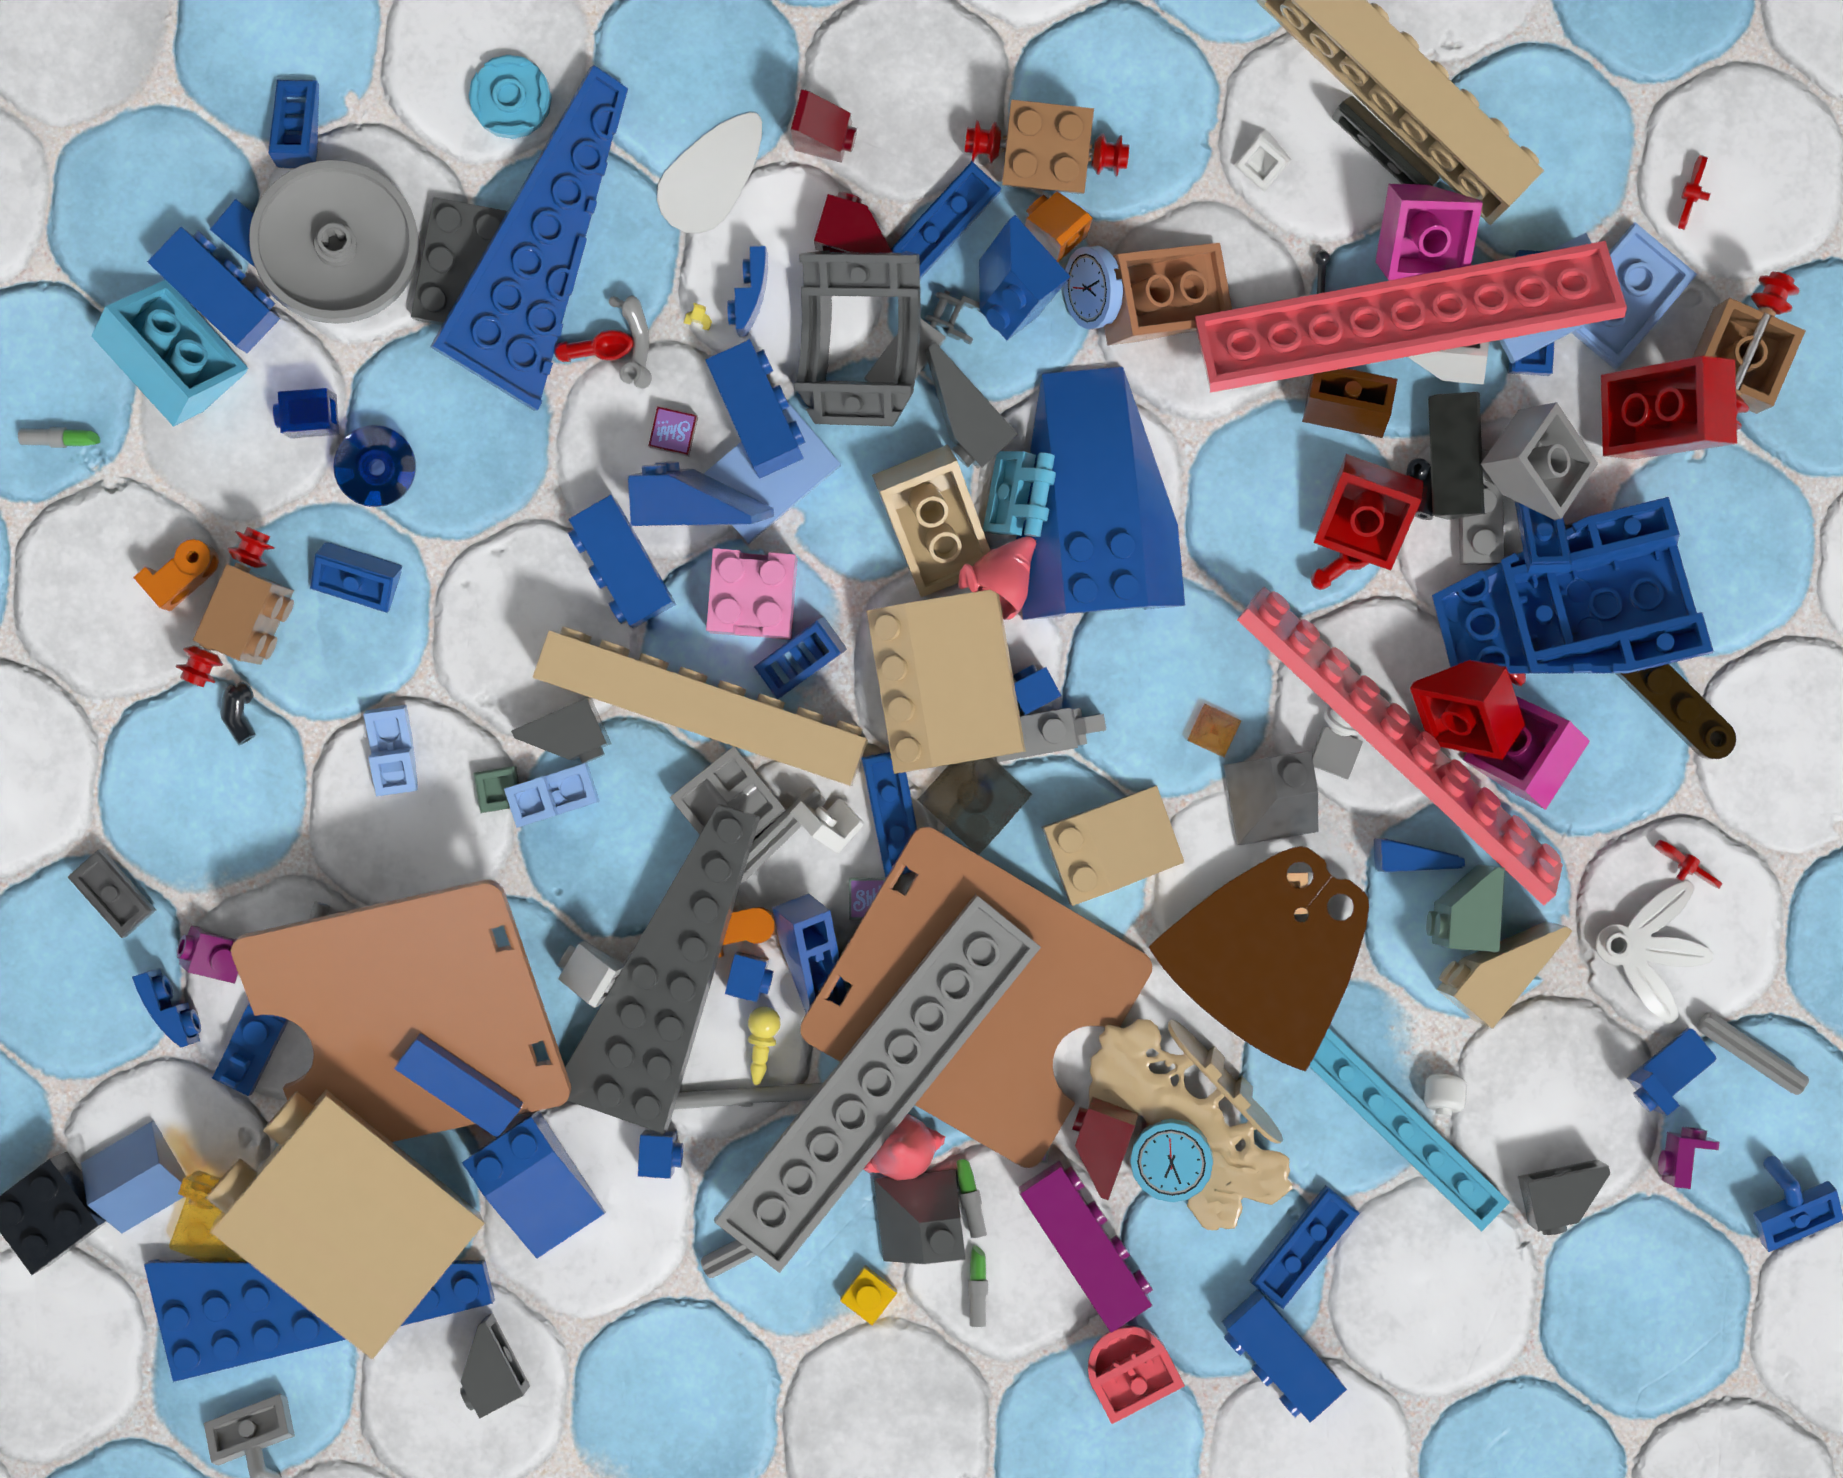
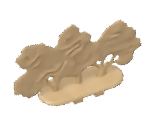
M1137 1019L1124 1029L1107 1024L1105 1031L1099 1035L1102 1048L1090 1058V1074L1093 1081L1089 1087V1104L1092 1097L1136 1112L1138 1116H1143L1146 1120L1147 1127L1161 1122V1120L1172 1118L1187 1121L1202 1131L1212 1149L1214 1158L1211 1177L1203 1190L1188 1199L1187 1207L1192 1211L1202 1227L1207 1230H1218L1219 1228L1233 1229L1237 1226V1221L1242 1213L1241 1200L1243 1198L1273 1205L1293 1189L1292 1183L1287 1179L1290 1173L1289 1158L1281 1152L1262 1150L1254 1144L1255 1129L1269 1141L1276 1144L1283 1141L1282 1134L1270 1116L1252 1098L1253 1086L1243 1076L1235 1080L1224 1068L1225 1057L1215 1046L1207 1050L1193 1034L1173 1019L1168 1022V1029L1174 1041L1184 1052L1183 1055L1170 1054L1161 1050V1035L1158 1026L1151 1020ZM1153 1048L1159 1054L1155 1057H1147L1146 1052L1148 1049ZM1165 1061L1167 1067L1175 1064V1069L1166 1074H1154L1150 1071L1149 1065ZM1192 1065H1196L1217 1087L1206 1099H1198L1192 1096L1185 1087L1184 1072ZM1178 1074L1179 1082L1176 1086H1173L1170 1078ZM1226 1097L1248 1122L1229 1127L1224 1121L1222 1111L1219 1109V1101ZM1243 1138L1246 1146L1242 1151H1237L1235 1145Z

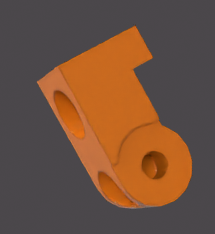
M195 539L186 540L176 549L175 557L158 571L144 567L133 578L159 608L172 611L214 574L218 568L219 557L216 550L210 545Z
M763 907L732 912L723 945L745 940L753 944H760L769 940L776 931L774 914ZM721 948L719 958L724 956L723 948Z

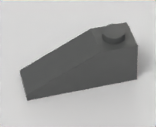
M934 342L925 349V354L949 438L956 445L951 450L966 467L973 464L976 468H982L1014 439L1018 433L937 343Z

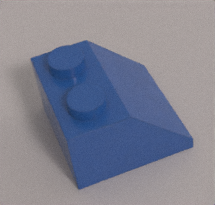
M1016 215L1009 219L979 260L980 312L987 318L991 327L997 330L1006 341L1036 319L1071 277Z

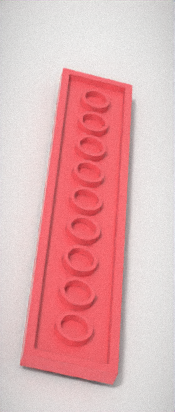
M1606 241L1205 314L1195 316L1211 393L1625 317L1627 306Z
M1264 586L1253 597L1237 620L1499 865L1505 868L1543 906L1556 896L1563 866L1559 854L1546 843L1540 844L1531 835L1530 828L1520 817L1516 815L1511 817L1500 806V800L1490 789L1486 787L1481 789L1470 778V772L1460 761L1456 759L1451 761L1440 750L1441 747L1438 741L1426 731L1421 733L1410 722L1408 713L1396 703L1390 704L1380 695L1379 687L1371 678L1366 675L1360 676L1349 666V659L1341 650L1336 647L1330 648L1319 638V631L1312 623L1305 619L1300 620L1289 610V603L1282 595L1275 591L1270 592Z

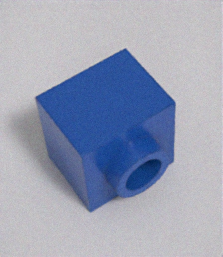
M1033 664L1013 675L1016 682L1014 685L1017 703L1023 716L1062 696L1047 667L1037 671Z
M737 951L734 954L725 995L757 1002L761 993L768 994L774 970L767 969L769 959Z
M645 1129L641 1133L637 1177L671 1179L675 1172V1167H682L684 1146L683 1143H677V1131L660 1133Z

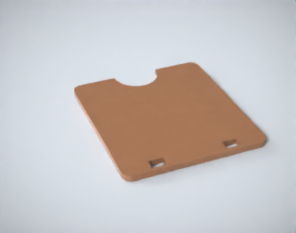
M921 827L915 830L812 1002L801 1021L800 1032L808 1044L840 1062L976 894L1041 948L915 1105L1019 1166L1032 1168L1042 1161L1075 1105V1102L1068 1098L1059 1088L1054 1076L1053 1058L1059 1043L1065 1036L1078 1028L1086 1026L1105 1027L1107 1024L1120 1027L1152 973V962L1145 953L931 827ZM907 866L909 870L917 875L904 895L897 890H893V887ZM842 977L843 980L852 985L840 1005L827 999L839 978Z
M480 880L251 932L239 936L232 945L231 955L254 1015H274L286 1018L302 1028L312 1043L314 1052L312 1066L301 1078L285 1084L283 1091L287 1100L297 1091L314 1104L327 1089L392 1142L474 1125V1122L394 1069L399 1059L420 1033L522 1101L523 1105L517 1115L558 1107L566 1103L569 1098L571 1084L503 887L494 880ZM503 925L510 946L498 948L492 929ZM543 1041L550 1060L538 1062L532 1044Z

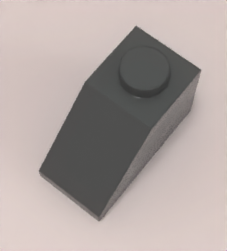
M590 698L580 700L511 731L517 740L568 760L580 758L582 764L605 755L603 747L612 744L593 699Z
M1597 1159L1518 1176L1528 1225L1538 1232L1542 1231L1543 1235H1555L1566 1232L1567 1225L1579 1223L1610 1176L1609 1166Z
M493 1313L486 1316L477 1327L460 1381L463 1386L460 1388L462 1399L469 1410L475 1409L479 1419L524 1396L530 1387Z

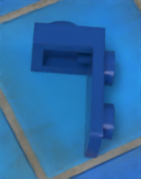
M1687 1028L1628 1076L1627 1079L1636 1089L1633 1093L1634 1097L1648 1112L1654 1110L1668 1116L1680 1106L1673 1096L1714 1063L1716 1056L1694 1029Z

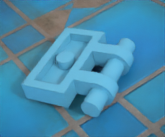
M1000 451L996 454L983 531L992 534L1021 536L1023 524L1026 520L1024 535L1040 537L1043 522H1047L1049 515L1046 503L1049 486L1054 485L1056 472L1052 471L1055 455L1039 453L1037 465L1034 468L1036 458L1034 454L1024 451ZM1033 483L1030 504L1027 505L1030 486Z

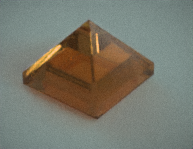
M1204 704L1187 741L1224 758L1241 720Z

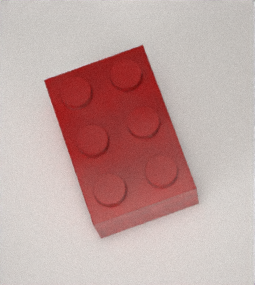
M1697 356L1602 374L1603 456L1640 459L1737 444L1735 360Z

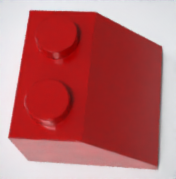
M1346 454L1331 489L1313 543L1391 571L1422 500L1424 481Z
M1468 660L1414 681L1410 686L1424 730L1438 741L1440 747L1503 760L1525 726L1511 679L1505 666Z

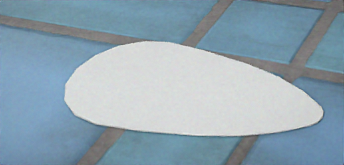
M750 112L719 124L697 140L664 172L658 184L657 202L662 216L671 226L686 233H703L714 229L726 219L739 198L758 156L762 137V119L759 114Z

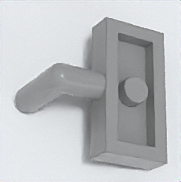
M279 1394L204 1423L211 1463L221 1465L246 1455L250 1478H282L280 1473L265 1467L262 1449L295 1436L286 1396Z

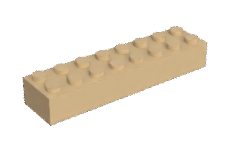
M1367 0L1257 1L1262 8L1456 193L1481 200L1483 204L1480 216L1489 225L1501 216L1544 171L1538 165L1539 159L1527 147H1519L1509 137V131L1501 121L1493 117L1490 119L1479 108V102L1472 93L1465 89L1460 90L1449 80L1447 70L1435 60L1429 61L1419 51V45L1416 40L1406 32L1400 33L1389 22L1388 14L1378 4H1370Z
M562 626L560 634L548 631L532 678L853 786L868 742L867 738L861 737L862 728L838 720L836 728L823 724L824 716L822 714L798 707L796 714L783 710L785 702L760 693L757 701L744 697L747 689L722 680L719 681L718 687L706 684L708 676L681 666L678 674L667 671L669 663L641 653L639 660L629 658V649L605 640H601L599 647L591 645V636Z

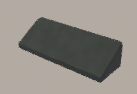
M1350 96L1338 106L1332 116L1333 120L1401 184L1434 186L1440 179L1424 161L1355 97Z
M1466 392L1429 396L1433 515L1451 520L1485 514L1483 467L1481 465L1480 393Z

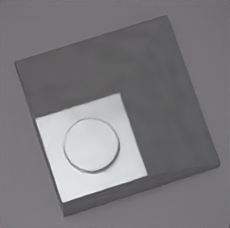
M1311 751L1224 765L1237 845L1319 832L1318 788Z

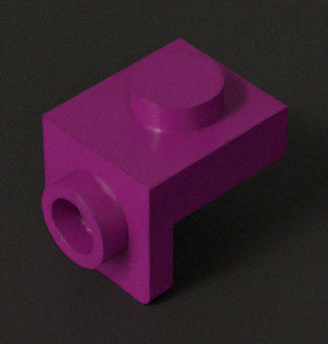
M191 925L188 935L184 934L178 944L177 958H179V965L188 973L235 984L238 971L231 955V948L236 939L208 933L200 927Z
M1682 1127L1681 1133L1667 1132L1665 1150L1660 1152L1658 1159V1170L1660 1175H1662V1181L1673 1187L1691 1189L1695 1148L1719 1150L1720 1142L1707 1137V1130L1700 1128Z

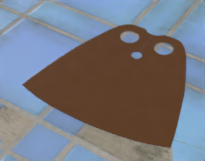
M1303 846L1293 847L1271 856L1220 887L1161 934L1149 946V949L1173 981L1220 1024L1268 1056L1306 1072L1323 1041L1350 981L1366 930L1369 901L1366 893L1351 880L1337 879L1332 876L1327 870L1325 860L1313 850ZM1304 862L1311 867L1313 879L1307 887L1295 888L1288 882L1287 871L1292 864ZM1344 894L1352 900L1353 912L1345 920H1336L1328 913L1327 904L1334 895ZM1298 908H1305L1308 911L1309 917L1305 922H1299L1295 919L1294 913Z

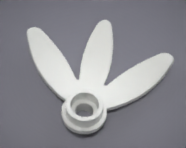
M1689 881L1673 885L1657 894L1637 912L1627 927L1619 924L1609 925L1600 931L1596 939V951L1599 957L1608 964L1622 965L1631 986L1641 1001L1656 1016L1668 1024H1673L1678 1020L1677 1006L1666 983L1648 965V962L1671 967H1695L1710 963L1713 960L1712 951L1696 942L1672 937H1651V934L1674 920L1687 905L1694 891V887ZM1617 937L1622 938L1625 943L1624 949L1619 953H1615L1611 949V942Z

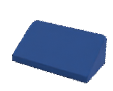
M326 542L315 553L310 589L388 613L401 576L402 565Z

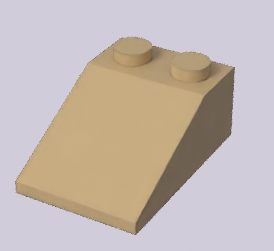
M948 445L872 475L921 598L959 583V572L965 564L972 566L981 557L990 552L958 461Z
M1157 786L1042 827L1067 899L1072 906L1115 891L1185 862Z
M1550 922L1540 923L1500 941L1499 952L1477 951L1462 958L1458 963L1456 961L1451 962L1441 973L1439 980L1442 983L1436 990L1472 1020L1493 1029L1573 931L1564 925Z

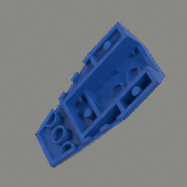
M1113 367L1042 374L1029 453L1036 455L1034 468H1036L1039 453L1055 455L1052 471L1056 472L1054 485L1049 486L1046 508L1049 509L1048 520L1043 522L1040 537H1032L1036 540V546L1030 563L1028 594L1022 607L1023 620L1063 617L1066 614L1144 608V610L1185 606L1178 523L1124 368ZM1033 483L1030 486L1027 505L1030 504ZM1026 520L1024 521V524H1023L1022 535H1021V536H1017V535H1016V539H1019V538H1022V537H1026V536H1027V535H1024L1025 526H1026Z
M1669 497L1588 516L1573 523L1572 527L1566 529L1572 561L1570 572L1527 574L1524 552L1514 553L1502 559L1501 563L1485 571L1480 570L1432 595L1450 667L1472 660L1505 666L1509 674L1632 673L1714 652L1703 613H1697L1681 560L1677 546L1680 534Z

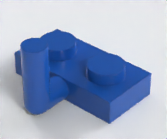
M1769 1156L1764 1160V1168L1780 1185L1785 1195L1784 1200L1753 1213L1760 1242L1768 1252L1843 1221L1837 1189L1829 1181L1801 1192L1799 1182L1776 1156Z

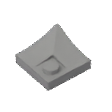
M734 746L670 797L699 835L719 804L760 816L755 836L786 811Z

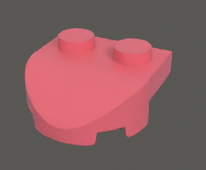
M1123 1326L1112 1333L1109 1331L1094 1344L1089 1354V1380L1111 1424L1185 1387L1164 1344L1158 1336L1146 1328Z

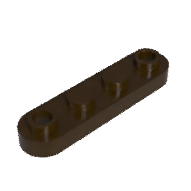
M1670 664L1632 673H1615L1700 757L1705 759H1722L1733 751L1736 745V733L1733 727ZM1715 731L1721 735V743L1717 747L1710 741L1711 734Z

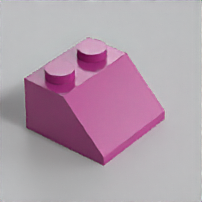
M1388 184L1376 264L1388 280L1471 266L1483 202L1476 198L1431 185Z
M1516 696L1525 726L1504 759L1500 760L1466 753L1462 760L1513 794L1546 810L1590 740L1569 720Z

